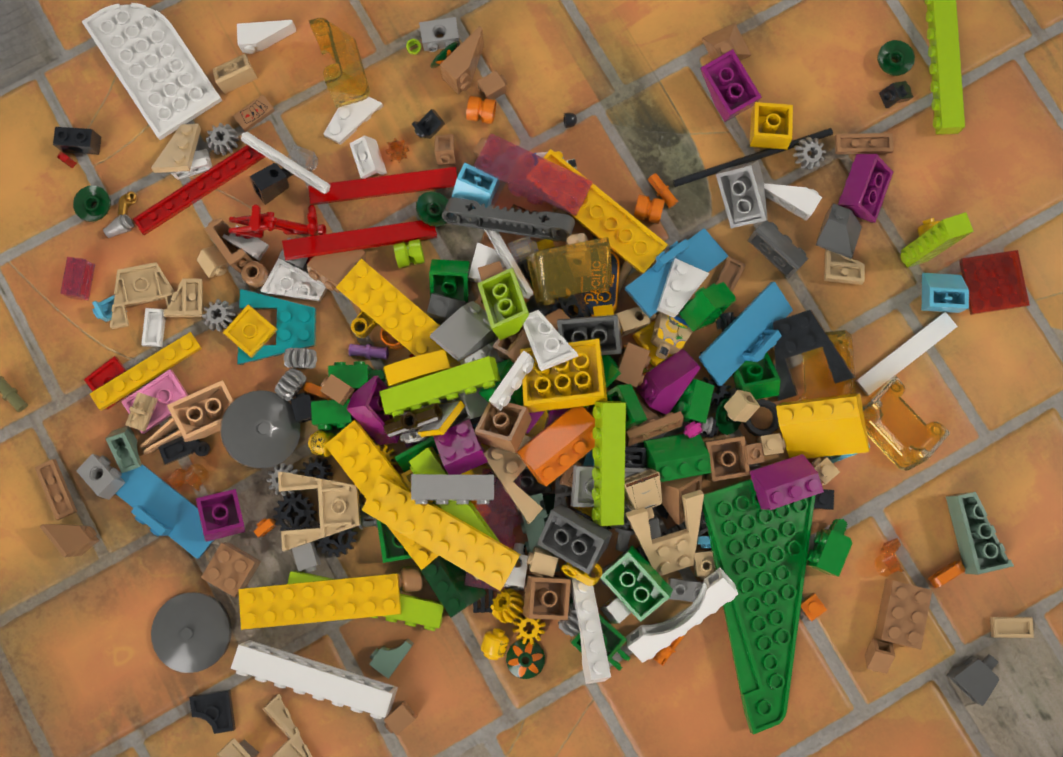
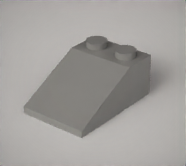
M758 160L726 168L716 174L731 228L768 220L764 181Z
M471 301L459 308L431 333L430 338L457 361H460L492 342L496 334L491 329L486 311L480 305Z

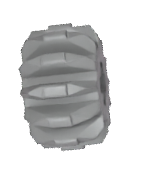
M219 123L218 127L212 125L213 131H207L209 135L206 138V141L209 143L208 147L214 150L215 154L219 155L221 153L226 156L227 151L233 153L232 148H238V145L235 143L239 141L237 131L229 124L224 126L222 123Z
M807 137L805 140L799 141L800 146L794 147L798 152L792 156L798 157L795 163H801L802 169L807 167L808 170H811L814 166L819 167V161L825 160L822 154L827 151L821 150L824 144H818V138L812 140L811 137Z
M216 299L215 304L209 302L210 308L204 307L207 313L203 314L202 317L206 319L204 324L206 326L210 325L209 329L213 331L217 329L218 332H222L223 327L226 329L228 324L232 323L233 320L231 318L236 317V314L232 312L234 307L229 306L227 301L221 302V300Z
M288 348L285 350L284 365L286 367L298 369H313L316 367L317 357L315 350L304 348Z
M291 368L278 381L275 392L282 399L284 398L286 401H289L303 388L307 377L300 370Z
M281 463L280 468L277 465L273 466L275 472H268L272 479L268 478L266 481L272 482L269 489H275L274 494L279 495L281 492L282 496H285L287 491H279L278 472L297 474L299 471L298 469L292 470L293 465L291 464L286 467L285 463Z
M574 602L569 605L568 620H559L558 622L562 632L571 637L580 633Z

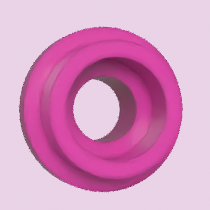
M695 421L685 427V436L688 435L689 439L700 434L703 431L701 428L702 424L700 422L696 424Z

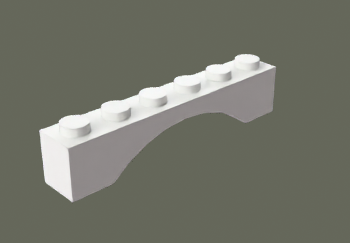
M565 574L567 578L571 579L570 593L578 618L585 682L590 684L606 681L611 677L594 588Z
M721 568L717 569L704 579L698 597L689 608L675 618L663 623L639 626L626 636L627 647L642 663L653 658L657 652L670 646L678 637L684 636L693 626L699 625L707 616L716 613L725 603L731 602L738 595L735 583Z

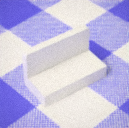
M362 136L349 143L361 178L365 179L375 173L383 175L387 173L375 139Z
M207 149L195 151L190 171L171 172V174L179 180L206 172L212 168L209 151Z
M224 234L222 236L228 243L238 249L242 248L257 261L261 260L269 248L268 244L255 237L245 239L243 237H236L235 234H230L229 236Z

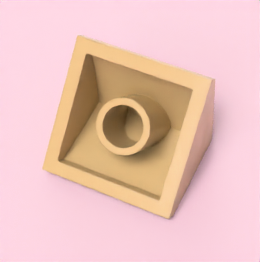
M246 53L212 69L215 81L224 94L258 79Z

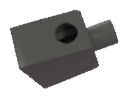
M990 654L983 661L971 656L946 676L974 703L983 706L999 682V677L992 671L999 662Z

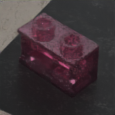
M67 257L60 294L72 299L89 301L95 264L87 261V259Z

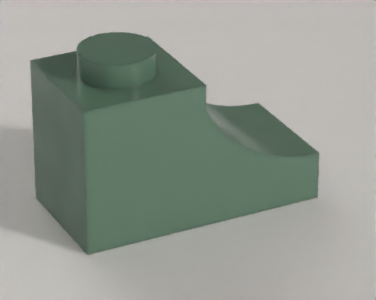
M125 426L111 431L106 437V441L121 473L141 467L142 463L137 450L138 441L131 427Z
M407 639L402 645L395 648H387L385 646L381 647V649L376 648L370 656L372 661L369 665L389 679L414 643Z

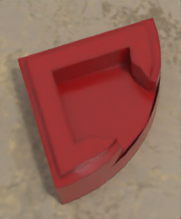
M61 151L57 155L58 159L71 168H74L77 164Z

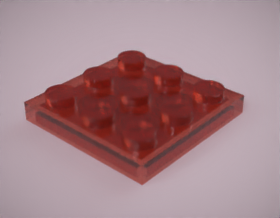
M1018 250L961 258L959 260L962 277L969 289L970 315L1030 305Z

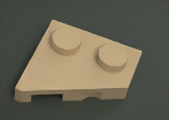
M825 249L824 281L862 285L865 282V264Z
M182 279L178 285V290L171 298L169 306L164 310V317H202V279Z

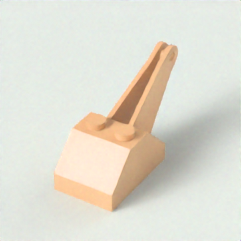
M223 380L168 404L167 407L172 418L140 445L141 449L146 448L143 454H149L157 450L158 446L181 436L185 442L205 438L220 431L222 417L228 406L233 402ZM178 427L179 430H178L177 432H175V433H173V434L167 436L166 438L162 439L163 437H165L167 434H169L170 432H172L174 429H176V428Z

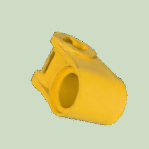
M361 310L352 321L351 330L356 337L365 338L378 324ZM364 324L365 329L362 332H357V326Z
M568 562L561 568L566 575L579 580L587 586L595 585L602 576V568L597 563L592 570L596 578L589 577L587 573L575 566L573 567Z

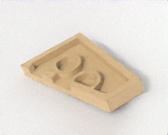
M183 124L179 126L151 167L154 173L190 171L201 131L199 124Z

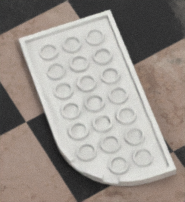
M131 3L130 5L114 4L97 11L82 21L159 140L176 131L180 125L187 124L223 101L175 28L157 10L155 11L138 3Z

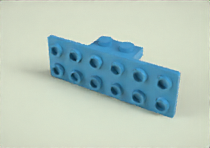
M702 229L689 240L684 239L680 243L676 241L669 247L670 251L667 253L663 251L655 258L657 262L653 267L625 287V291L649 318L658 312L657 307L672 261L675 258L705 272H709L728 257L727 253L706 229Z
M770 282L699 356V360L718 386H722L744 361L758 362L762 360L766 352L774 347L782 337L778 330H773V322L786 318L793 309L775 282Z
M143 464L139 468L121 473V478L125 481V484L115 494L133 507L131 512L135 515V519L143 525L147 524L154 535L158 537L169 536L195 558L199 559L214 540L205 541L198 507Z

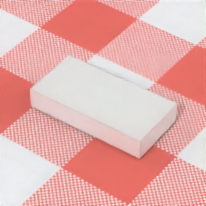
M145 308L142 346L163 347L166 317H164L165 309Z

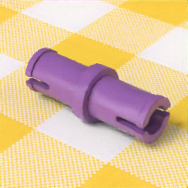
M350 344L348 352L349 356H361L366 359H371V357L388 359L389 348L372 346V344Z

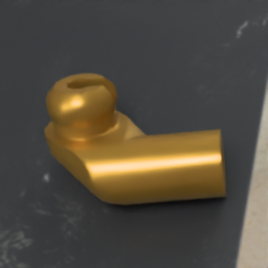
M129 191L119 198L118 216L128 215V208L137 200L135 192Z

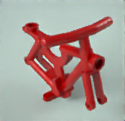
M257 204L252 206V213L249 216L229 217V222L246 225L229 228V233L245 239H250L251 237L263 238L264 230H282L286 235L310 236L323 235L327 231L325 224L318 225L314 205L308 207L309 213H307L309 224L307 225L274 217V212L261 214V207ZM308 257L306 263L308 264L313 257Z

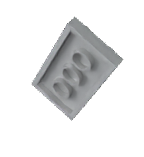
M574 465L571 506L594 507V500L592 498V489L594 488L592 469L594 466ZM625 467V478L650 468ZM624 499V508H629Z

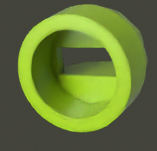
M410 39L407 42L406 49L408 53L416 55L420 52L421 43L417 39ZM418 45L416 49L410 51V48Z

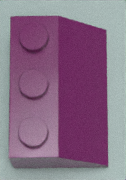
M856 154L838 205L851 210L858 218L875 223L893 171L877 154Z
M377 375L352 394L347 410L378 445L397 443L400 435L389 437L384 431L385 421L394 417L384 412L379 391L388 389V387Z
M803 454L749 471L760 508L764 510H773L824 492L818 472Z

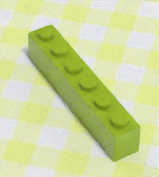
M967 212L941 220L901 250V260L906 264V267L909 268L930 261L974 232Z
M487 356L379 392L385 414L398 417L405 411L411 410L412 412L427 404H440L442 399H456L459 397L458 394L465 393V395L475 393L477 388L484 387V389L496 386L495 383L501 381L495 358Z
M595 401V407L593 408V417L595 419L593 438L595 439V447L592 450V455L595 461L594 468L592 469V477L594 479L592 519L594 523L600 526L624 525L626 403L620 401Z
M432 446L426 448L409 461L413 474L449 475L443 466L441 458ZM433 500L439 508L499 541L471 501H469V504H456V501H448V504H436V500Z

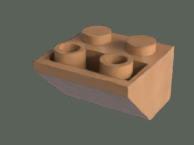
M522 325L518 333L503 340L498 338L492 347L500 358L504 360L510 359L515 363L521 355L520 349L531 348V345Z

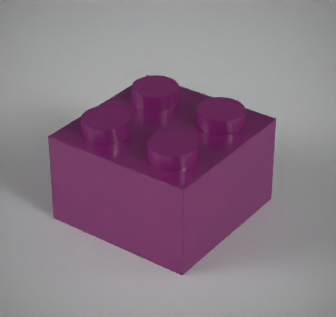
M470 419L448 428L444 435L433 436L443 466L449 475H460L488 462Z
M236 489L196 498L206 542L245 532Z

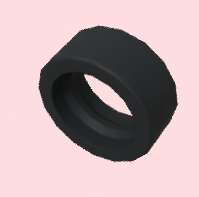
M756 400L760 407H765L771 411L773 422L767 429H758L754 427L749 418L747 422H743L744 427L754 436L770 435L779 427L776 404L769 400Z

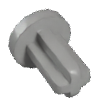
M629 526L615 529L619 533L616 550L626 551L630 535L635 534Z

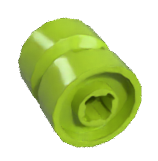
M420 239L411 240L408 244L402 242L393 245L399 268L408 267L410 263L414 265L425 263Z

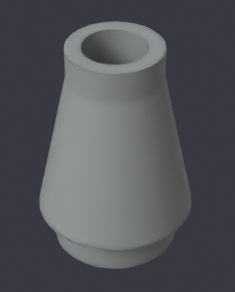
M119 215L103 231L108 238H112L113 236L131 231L134 224L128 215Z

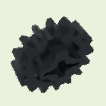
M291 493L290 498L287 495L283 496L284 502L278 500L277 503L280 507L274 508L277 511V515H274L273 518H278L275 525L282 526L280 531L313 527L310 522L316 521L312 514H316L317 511L312 510L315 504L308 503L309 497L303 499V494H299L296 498V494ZM300 503L305 506L306 510L300 507ZM288 505L289 507L287 508V510L283 512L284 508ZM298 512V516L292 517V513ZM304 517H307L306 521L303 524H301V521L304 519ZM284 519L290 522V526L285 523Z
M353 528L339 532L338 539H333L335 534L318 539L320 543L317 545V548L323 547L321 553L324 554L328 551L329 557H332L334 553L336 557H340L341 552L347 555V548L354 549L351 543L357 542L353 536L357 535L358 532H353ZM347 534H349L348 541L346 543L345 537ZM335 544L338 549L330 548L328 545Z

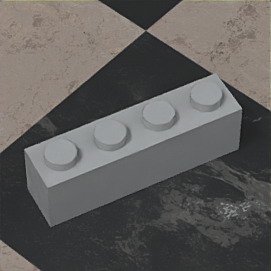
M411 474V500H415V504H428V500H436V504H448V501H456V504H469V501H477V504H489V501L494 500V475Z

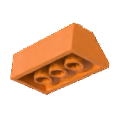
M583 406L570 408L521 447L517 454L537 481L547 487L595 447V439L593 438L595 419Z

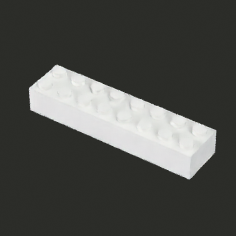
M251 640L238 645L231 669L236 670L238 675L248 676L249 674L255 676V680L260 682H267L268 680L274 682V686L279 688H286L287 686L293 688V692L298 694L309 693L313 695L312 698L317 700H331L335 706L343 707V705L351 707L352 711L358 713L365 711L376 719L385 718L389 714L398 689L396 686Z

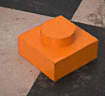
M265 518L256 525L258 528L253 532L257 537H264L276 527V521Z
M815 593L801 602V610L811 622L827 611Z

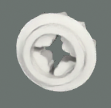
M417 432L405 433L400 436L401 442L405 441V444L423 442L432 437H421Z

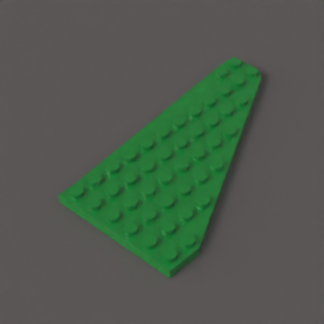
M751 478L704 494L702 507L715 569L721 568L735 583L738 595L731 602L723 605L743 709L750 733L754 735L779 725L787 713L815 495L773 510H764L760 508Z

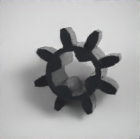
M734 312L720 315V319L716 321L717 330L722 329L723 332L737 318L734 316Z

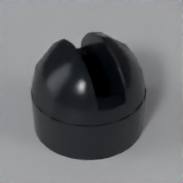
M570 112L564 113L565 128L575 126L577 123L576 115Z

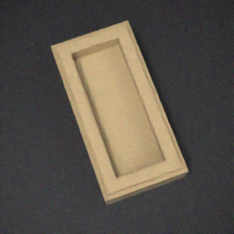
M990 617L991 637L1034 638L1032 617Z

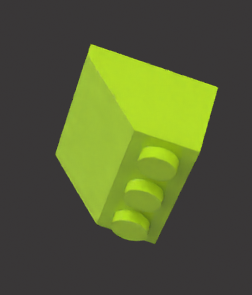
M512 267L477 283L491 329L499 340L518 333L529 316L517 276Z

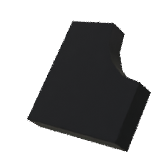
M230 689L189 697L192 717L206 720L211 725L214 734L234 731L236 729Z

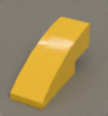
M439 350L384 366L383 369L388 386L450 369L445 350Z

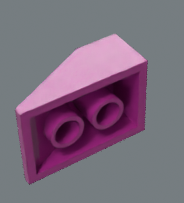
M733 49L700 68L714 105L724 122L751 108L755 102L762 98Z
M682 349L647 372L641 386L638 385L636 390L649 407L668 414L701 367Z

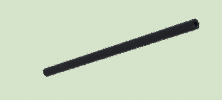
M828 128L792 140L787 150L797 145L800 146L799 141L805 140L807 137H811L812 140L814 138L819 140L833 135V130ZM768 148L673 180V185L678 187L717 174L723 169L753 162L786 150Z

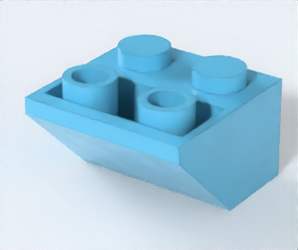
M464 162L456 179L451 198L474 200L480 206L485 204V208H487L491 204L500 185L499 177Z
M922 273L921 311L960 313L969 309V289L962 275Z

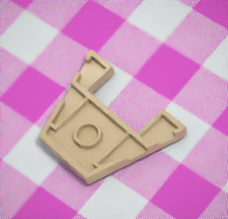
M156 262L117 270L112 319L110 321L111 329L129 326L126 307L162 299H165L167 307L169 306L175 291Z

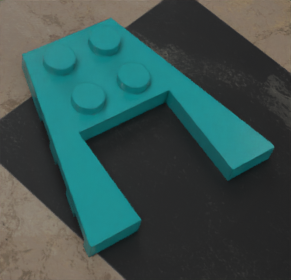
M240 289L239 308L244 309L249 304L254 309H277L276 328L278 330L276 331V345H264L253 358L238 347V365L263 360L272 356H279L284 354L288 348L306 349L315 346L316 308Z

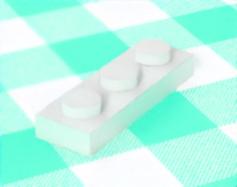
M525 351L521 353L488 400L500 411L510 402L511 395L521 386L525 375L533 369L535 361L530 354Z

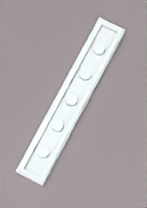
M946 312L942 313L855 382L869 396L958 326Z

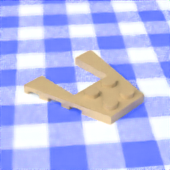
M524 435L518 450L533 438ZM491 446L485 452L488 460L487 465L496 478L499 479L504 490L509 494L519 512L526 519V522L530 524L543 508L514 483V480L527 466L517 453Z
M278 472L279 491L318 489L320 528L281 531L282 551L361 525L359 489L356 485Z
M701 490L682 495L686 529L651 540L648 512L645 507L625 513L649 564L660 576L694 565L704 493Z
M277 694L263 710L289 739L272 757H312L307 745L304 744L298 728L295 727L288 709L285 708L281 695ZM235 738L217 753L219 757H251Z

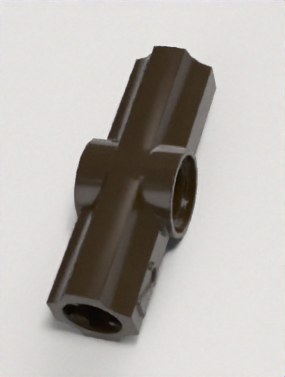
M438 403L412 412L408 411L401 416L385 421L384 431L389 437H395L414 429H421L426 425L442 420L443 412Z

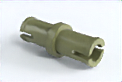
M0 376V393L5 401L8 400L17 412L23 411L28 404L19 396L18 390L12 388L4 377Z

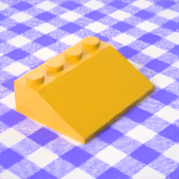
M599 339L568 343L577 352L578 357L543 371L539 369L532 348L520 349V353L523 351L527 352L535 361L533 369L522 380L523 403L529 413L595 405V401H607Z
M860 393L784 402L776 406L779 427L789 458L803 454L806 458L870 452Z

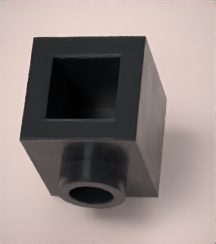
M300 393L296 395V398L291 399L296 422L301 424L312 420L311 401H315L314 396Z

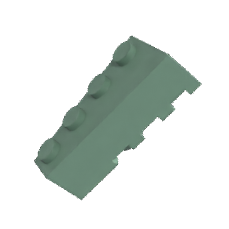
M965 492L946 496L962 563L966 568L965 574L979 575L1013 567L1012 561L1007 558L1004 552L1006 549L999 542L995 534L994 526L990 525L987 519V513L977 493Z
M542 493L529 496L543 508L530 524L526 522L524 516V522L521 523L522 532L527 534L528 541L525 542L527 553H533L534 547L545 549L537 544L548 520ZM557 562V565H556L555 572L560 571V570H559V566H558V562Z

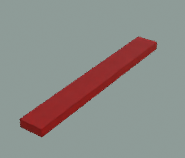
M246 145L133 218V221L145 236L266 156Z
M456 167L332 182L329 183L331 186L330 191L325 194L309 185V200L311 205L450 188L455 186L457 169Z
M419 220L282 240L286 261L393 245L402 242L406 243L416 239L437 238L435 226H430Z

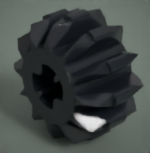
M709 375V379L707 377L702 379L703 382L718 388L712 394L710 406L713 402H715L716 406H719L720 401L731 395L730 392L726 391L731 388V385L725 386L723 384L718 386L711 375Z
M317 456L315 460L310 457V464L303 462V466L306 469H300V473H305L304 476H316V478L330 480L327 477L334 474L328 472L333 466H326L328 460L323 459L321 461L320 456ZM319 470L320 475H313V471Z

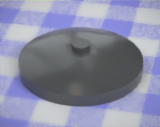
M259 390L238 397L228 406L221 420L220 433L226 451L234 460L251 468H269L282 463L294 452L300 438V423L296 422L293 407L289 401H286L284 398L282 399L274 392Z
M200 592L184 593L168 600L157 612L151 629L152 645L159 659L169 668L183 673L199 672L217 663L228 649L232 635L230 617L224 606L214 597Z

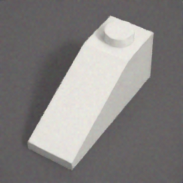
M292 20L237 24L238 46L243 53L247 54L263 51L295 33L296 27Z
M764 183L765 197L805 221L812 215L822 199L814 189Z

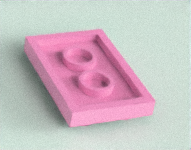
M168 370L121 402L130 414V406H133L138 392L158 399L146 431L140 430L141 433L145 434L172 416L167 407L168 404L188 396V393L173 370Z

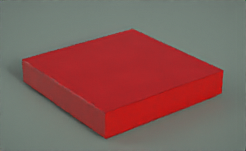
M114 356L83 380L93 392L127 370L120 360ZM119 401L115 402L114 404H112L111 406L107 407L106 409L109 410L112 406H114V405H115L116 403H118Z

